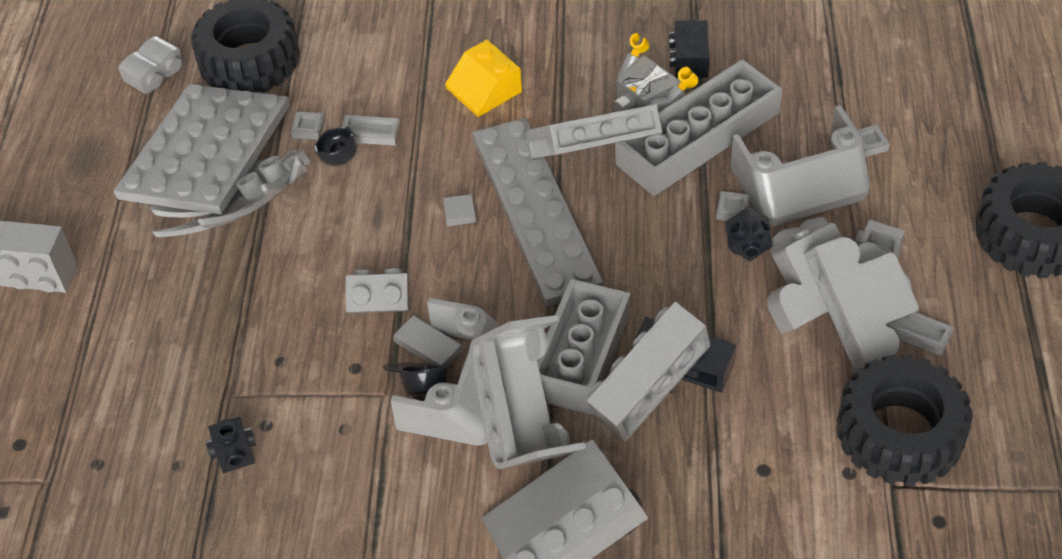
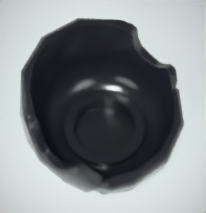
M349 127L328 129L319 136L317 143L314 144V149L319 159L323 163L334 167L345 165L351 161L356 155L358 147L357 138Z

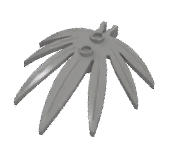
M291 149L281 159L279 156H272L264 161L256 159L248 174L237 182L238 190L222 215L159 205L149 206L152 213L157 216L181 218L208 215L184 225L152 231L155 237L185 235L222 226L242 218L265 205L269 200L275 198L289 187L290 184L307 172L306 165L310 163V160L304 150L297 152L296 149Z

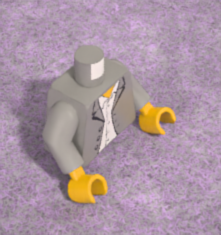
M634 33L630 37V45L633 47L631 53H627L616 79L617 100L612 104L615 112L657 104L659 113L683 98L686 94V88L697 86L698 77L688 67H683L678 72L677 79L645 55L639 58L640 53H644L649 49V41L644 37L642 43L637 45L640 36L638 33Z

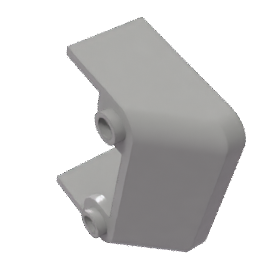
M841 105L835 107L830 139L834 149L782 164L774 153L768 151L750 154L739 134L733 135L730 168L745 194L750 195L749 201L755 211L767 218L769 225H781L867 198L870 189V179L862 138Z
M433 298L428 299L430 324L446 336L473 340L501 326L477 306ZM470 349L457 385L438 383L428 390L424 401L392 395L390 401L396 430L476 446L488 443L470 359Z
M557 315L509 321L473 339L470 344V359L490 456L497 469L511 468L556 458L586 449L585 442L569 445L570 438L567 430L563 429L559 423L551 424L537 360L545 355L549 346L548 336L544 332V328L559 322Z

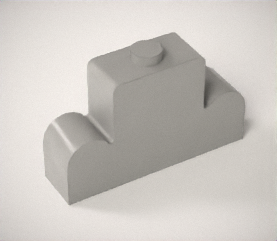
M834 223L823 226L812 233L806 228L791 236L793 243L773 253V259L787 285L775 289L769 294L767 307L781 334L795 330L828 311L804 254L818 245L842 237ZM866 242L858 245L860 250L859 264L883 256L880 248L873 243Z
M846 237L837 238L818 245L805 253L804 257L854 371L861 367L864 368L865 363L874 359L880 362L882 357L896 354L900 343L898 335L886 325L902 319L919 309L911 290L910 279L903 272L896 255L891 252L859 264V247L856 242Z

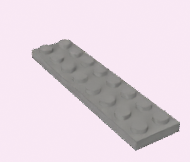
M522 118L472 132L475 146L545 306L548 307L561 302L570 278L603 286L601 276L545 158L531 159L529 156L524 132L531 129L527 119Z

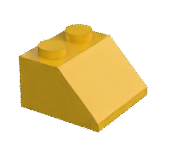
M486 39L464 52L445 83V87L477 117H480L522 92L520 67Z

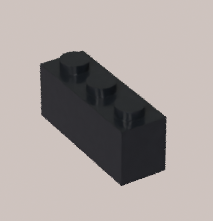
M645 317L636 338L644 331L647 333L655 324V319ZM708 336L711 346L681 380L722 393L735 364L737 345L729 343L724 339Z

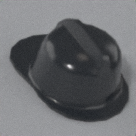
M402 362L386 364L383 366V369L399 373L406 394L416 400L424 401L428 390L438 383H447L448 368L454 367V365L436 366Z

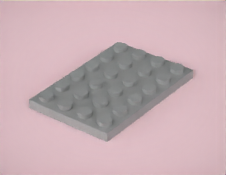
M189 84L113 190L116 199L222 215L238 190L237 182L248 174L290 107L289 98L274 94Z

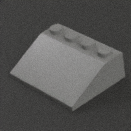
M592 439L585 444L586 449L574 452L483 516L482 520L503 559H592L647 520L648 517Z

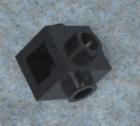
M747 206L725 221L728 236L727 244L734 254L740 255L750 262L773 247L770 234L771 227L768 219Z
M240 416L224 419L208 426L211 439L205 441L211 460L218 459L223 473L255 463L251 447L256 446L251 426L244 428Z

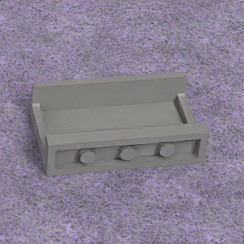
M657 104L543 126L524 132L529 156L531 159L655 135L662 133Z

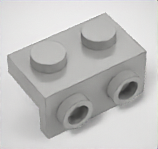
M397 268L384 269V274H372V270H354V275H346V312L409 311L408 283H410V276L407 273H402V269Z

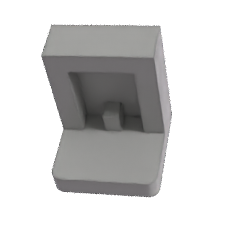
M869 220L865 231L859 230L855 242L857 245L866 242L873 243L880 248L883 255L892 252L898 258L905 231Z

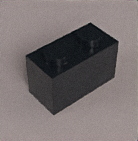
M675 20L674 32H669V48H674V50H670L669 63L670 67H675V78H678V72L683 67H688L698 78H708L709 42L707 20Z

